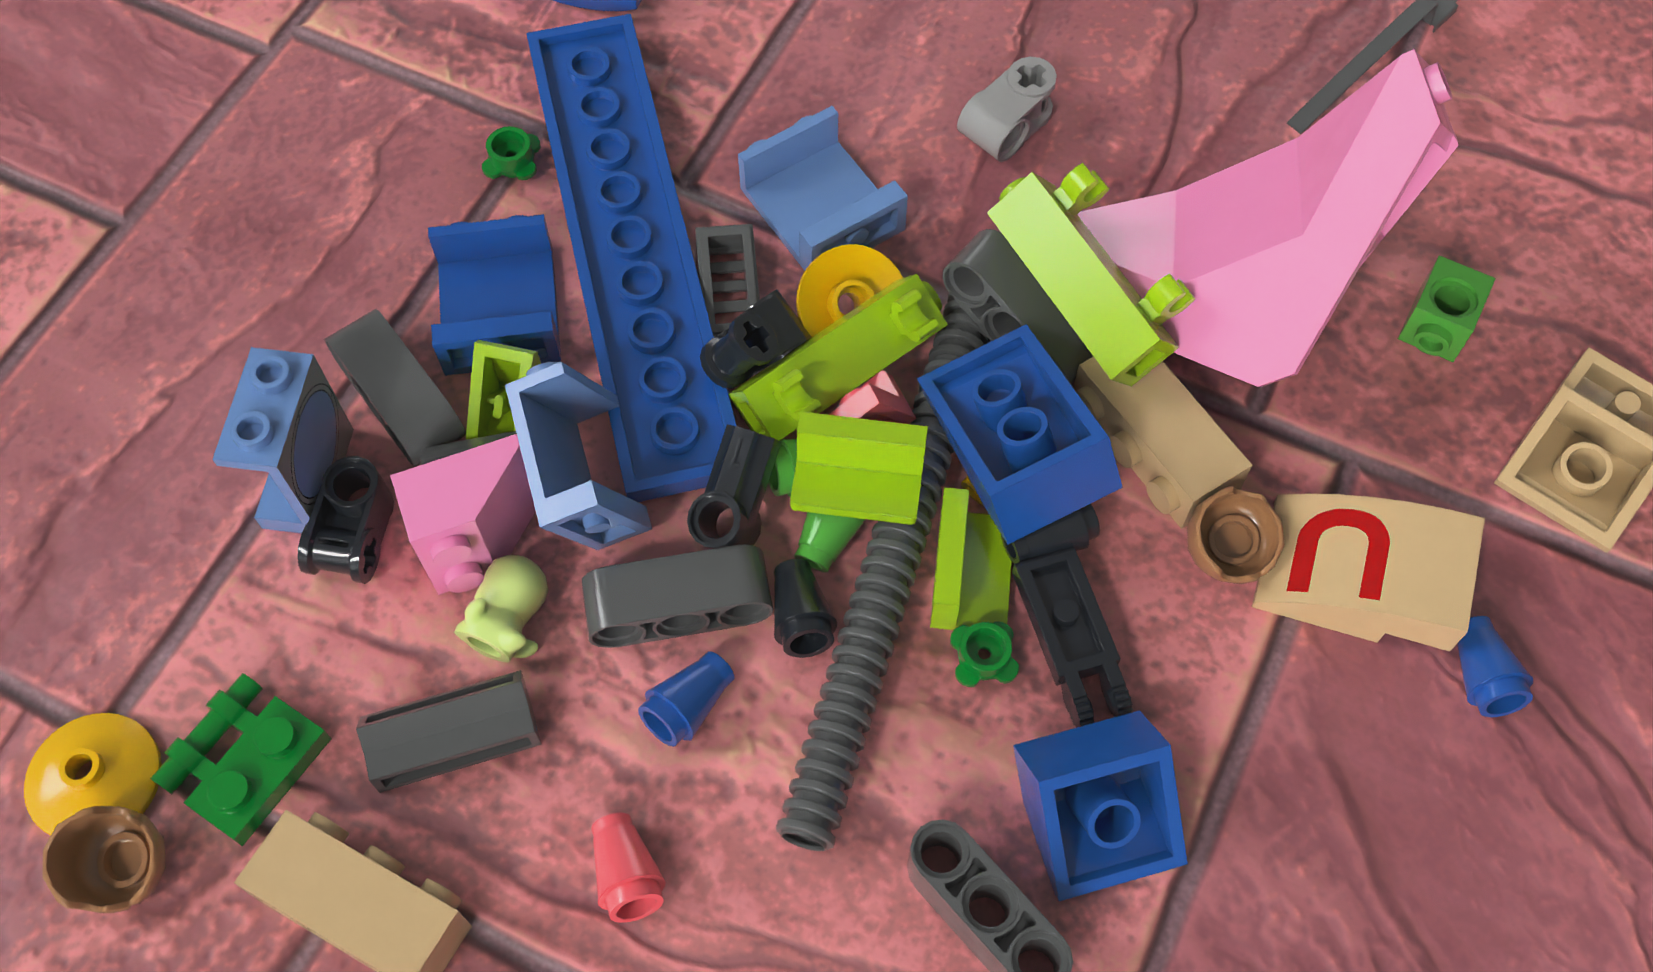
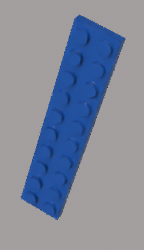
M625 14L526 33L602 386L617 395L619 407L609 410L608 414L626 496L636 502H643L706 488L727 424L736 426L727 388L715 384L706 375L701 366V349L714 336L631 14Z

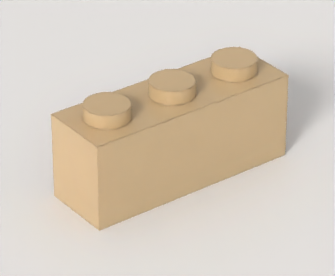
M1094 356L1079 364L1073 388L1109 436L1114 457L1123 467L1131 468L1145 484L1147 494L1153 505L1161 513L1169 514L1181 529L1188 525L1199 503L1223 488L1234 486L1236 489L1242 488L1253 465L1163 361L1132 387L1111 380Z
M285 810L234 882L258 901L376 972H443L472 927L464 916L456 910L462 902V899L429 878L425 880L421 888L400 877L405 868L401 862L373 845L368 847L364 855L344 844V841L349 836L347 831L316 812L306 822Z

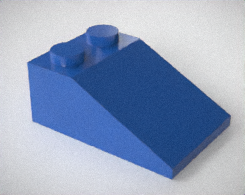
M1027 324L917 378L920 388L981 502L1007 544L1123 488L1109 436Z

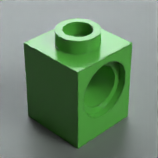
M1439 255L1420 287L1398 340L1413 345L1428 355L1439 356L1454 362L1473 333L1496 278Z

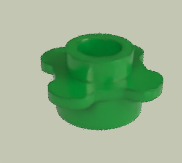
M508 126L495 130L486 140L488 159L482 163L484 175L490 179H497L502 175L508 178L517 177L519 180L532 178L537 172L534 156L541 148L540 140L537 136L527 134L518 127Z
M1000 621L993 623L980 622L970 627L961 625L954 629L950 637V644L958 653L959 665L956 667L955 677L960 684L966 687H975L980 681L993 679L1007 684L1017 677L1019 664L1011 656L1014 633L1009 625ZM986 649L990 652L991 656L988 659H982L979 657L978 652Z

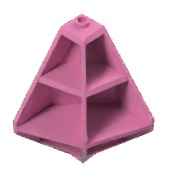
M1413 49L1400 55L1294 140L1178 190L1080 211L1077 215L1142 299L1149 289L1167 274H1171L1176 281L1178 279L1182 280L1196 298L1185 310L1167 319L1162 324L1179 346L1173 353L1257 387L1272 384L1298 374L1359 268L1458 147L1457 137L1444 106V102L1452 99L1449 84L1438 62L1429 65Z

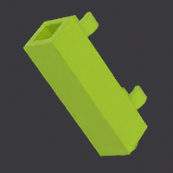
M1081 163L1067 174L1058 189L1054 184L1033 172L1027 177L1013 181L1002 191L999 197L1000 201L987 214L1108 377L1113 381L1132 387L1179 348L1162 324L1167 319L1185 310L1196 298L1182 280L1178 279L1176 281L1171 274H1167L1157 281L1143 299L1136 292L1077 215L1083 209L1098 202L1110 189L1095 170L1090 171L1084 163Z
M918 274L896 280L795 348L785 357L771 364L728 393L729 398L751 431L780 441L798 428L800 411L810 413L822 412L947 326L948 324L940 312L942 310L941 300L933 287L927 282L921 281Z

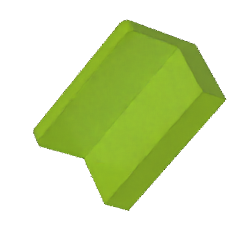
M800 411L797 428V462L790 496L791 509L801 512L907 525L915 524L917 521L928 426Z
M944 487L930 628L954 630L961 625L970 627L980 622L993 623L1000 621L1006 624L1008 622L1012 561L1005 551L1001 533L989 514L968 512L969 490Z

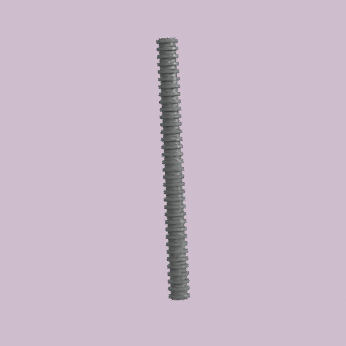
M950 293L948 294V303L943 310V317L948 325L935 335L933 348L929 353V363L925 365L923 375L987 344L989 338ZM920 385L919 393L914 399V409L912 410L916 419L910 423L911 425L928 426L917 521L913 525L878 521L873 526L871 534L873 539L867 544V557L862 560L860 571L863 574L857 576L855 581V589L857 591L851 594L849 606L852 609L845 612L843 623L846 627L839 630L838 642L841 645L833 649L832 660L835 663L829 665L826 670V678L829 682L822 684L820 689V696L824 701H819L814 707V715L818 720H813L809 723L808 734L812 738L803 742L801 752L805 755V758L798 760L795 766V772L799 775V778L790 781L789 792L793 797L784 800L782 810L787 816L786 818L779 819L776 825V831L784 840L808 850L824 851L834 848L836 837L831 831L840 828L842 817L837 812L846 808L848 797L845 795L844 790L851 789L853 786L854 777L850 774V771L858 769L860 757L856 752L864 749L866 738L862 733L869 731L872 719L867 714H871L876 710L877 700L874 696L880 694L883 688V681L880 677L887 674L889 663L886 659L892 657L894 652V644L891 641L898 638L900 627L897 623L904 619L905 608L903 606L909 602L911 595L909 588L914 585L916 580V573L914 571L920 567L922 558L920 553L925 550L927 542L925 537L930 534L932 527L930 520L935 517L937 511L936 503L940 501L942 495L941 487L945 484L947 478L946 470L950 468L952 462L951 454L955 452Z

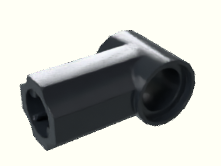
M727 424L705 492L693 502L688 511L687 524L689 532L696 542L712 549L733 545H754L761 534L762 526L759 510L782 442L748 429ZM731 508L734 516L733 527L727 535L720 538L716 529L717 519L725 509Z

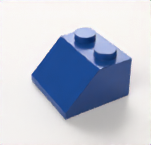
M1140 710L1013 745L1023 804L1058 901L1188 865L1171 745Z

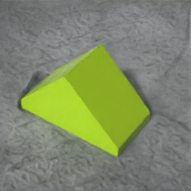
M482 340L474 342L466 440L516 431L505 385L525 377L530 368L541 364L537 351Z

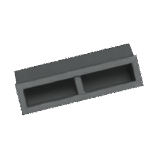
M521 670L361 716L356 727L365 757L369 781L379 793L541 745L533 708Z

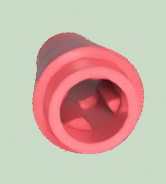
M620 812L598 819L592 825L591 830L594 837L593 846L599 906L602 909L608 910L610 919L618 923L632 922L651 915L664 902L661 891L664 889L666 882L636 827L633 825L630 815Z

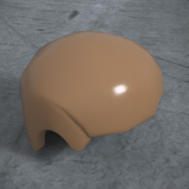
M1234 486L1223 488L1199 503L1187 525V548L1193 561L1204 573L1221 582L1246 584L1257 581L1275 567L1285 545L1282 520L1267 502L1265 496L1260 493L1236 489Z
M92 806L81 809L56 825L43 849L42 878L56 901L68 909H79L103 914L129 910L132 905L141 904L154 893L166 868L165 844L162 834L147 815L119 806Z

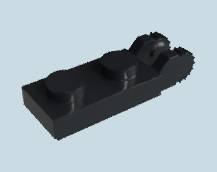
M1075 548L1060 550L1015 563L1012 575L1055 685H1061L1063 700L1073 725L1077 728L1095 723L1093 707L1089 698H1087V693L1081 679L1099 674L1101 690L1111 714L1117 717L1132 713L1133 704L1128 692L1129 690L1126 688V683L1118 666L1121 658Z

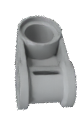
M1030 56L1015 61L1008 70L985 90L978 92L967 102L958 118L957 130L998 161H1007L1020 149L1027 139L1050 120L1053 104L1049 95L1055 89L1057 77L1054 67L1048 61L1039 57Z

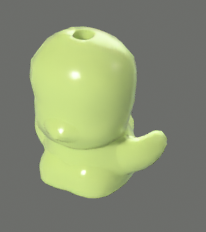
M505 555L495 559L486 570L474 600L466 607L465 619L456 626L455 635L478 653L501 662H510L512 658H526L535 654L538 650V644L535 641L526 639L522 634V629L540 609L546 599L548 585L542 569L532 560L520 555Z

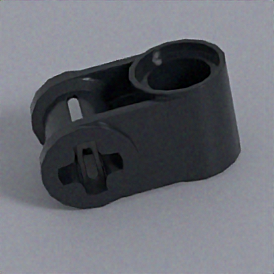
M777 289L736 317L727 330L709 340L702 347L700 354L701 366L706 375L715 384L723 388L732 389L740 386L771 364L779 361L795 348L812 338V336L804 328L798 316Z
M347 456L336 460L326 470L310 520L303 529L298 545L297 558L301 572L315 575L320 570L348 574L353 581L363 584L368 583L374 576L379 562L381 543L389 518L393 512L394 500L389 488L369 460L359 456ZM369 488L367 493L361 498L348 501L356 490Z

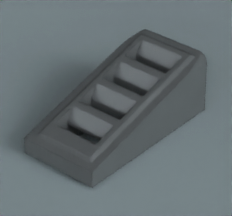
M753 224L695 228L699 281L714 337L727 330L731 324H716L715 314L745 312L760 300ZM742 253L741 261L710 263L711 255ZM744 272L745 280L712 282L711 275ZM746 292L747 300L713 301V294Z

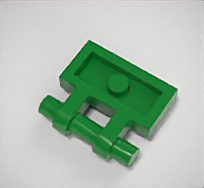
M244 673L236 679L226 692L218 690L205 705L210 709L209 712L184 740L177 737L164 752L168 759L150 778L171 795L189 774L199 779L201 783L184 801V804L241 846L247 842L332 739L324 729L276 696L258 716L248 711L246 708L263 688ZM232 726L242 735L220 761L215 764L205 756Z

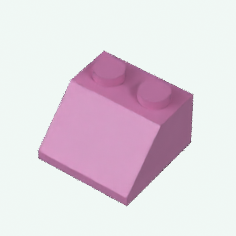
M517 434L390 475L409 541L438 595L449 591L454 593L466 592L478 587L482 583L486 570L497 558L512 553L536 512Z

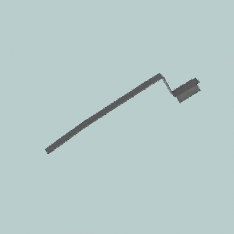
M1415 0L1312 97L1287 124L1302 134L1420 20L1425 21L1430 26L1433 25L1434 33L1457 11L1458 5L1456 2L1458 0Z

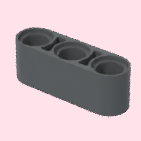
M992 229L979 231L944 268L942 278L946 289L991 341L1027 324L1070 384L1076 379L1079 364L1093 357L1001 232Z
M374 309L324 339L329 351L342 371L413 467L421 463L420 455L423 448L456 442L466 435V430L452 406L379 310Z
M733 545L605 566L588 572L582 578L588 639L592 645L598 647H623L747 626L763 621L773 613L764 554L761 548L754 545Z
M942 819L930 821L919 828L913 836L907 864L909 878L917 891L990 972H1022L1019 968L1018 956L1025 951L1031 950L1042 952L1053 964L1054 972H1071L1073 958L1071 948L1064 937L962 827L955 822ZM930 847H945L953 852L958 866L950 872H934L924 864L921 855ZM986 897L993 899L1001 905L1006 920L995 927L980 925L970 914L969 904L977 898Z

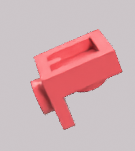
M880 371L860 388L846 394L841 399L839 407L829 414L910 424L916 419L893 376L885 371Z

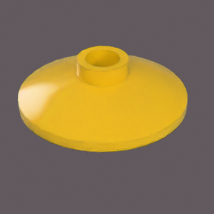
M847 244L831 248L816 257L801 277L796 297L798 318L813 337L844 316L838 306L842 295H847L852 299L855 309L903 277L889 258L871 247Z
M90 714L66 723L41 744L28 766L24 781V799L32 820L44 832L51 835L57 824L81 809L92 806H119L143 814L154 799L159 786L150 779L162 765L157 743L152 735L138 722L119 714ZM92 761L90 772L85 777L75 780L78 770L87 762Z

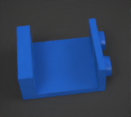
M544 214L534 216L515 215L507 219L473 223L456 222L447 226L429 227L428 238L438 262L440 324L431 325L432 346L444 375L472 373L474 342L477 340L537 351L541 364L561 362L553 248Z

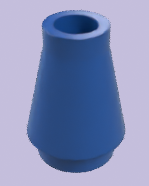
M1470 617L1468 633L1457 643L1468 703L1477 706L1480 714L1484 717H1501L1521 710L1533 699V694L1530 690L1533 684L1532 676L1495 630L1489 617Z
M708 651L695 663L646 691V701L638 708L639 716L649 731L668 746L674 747L682 739L690 741L724 689L734 680V673L722 657Z

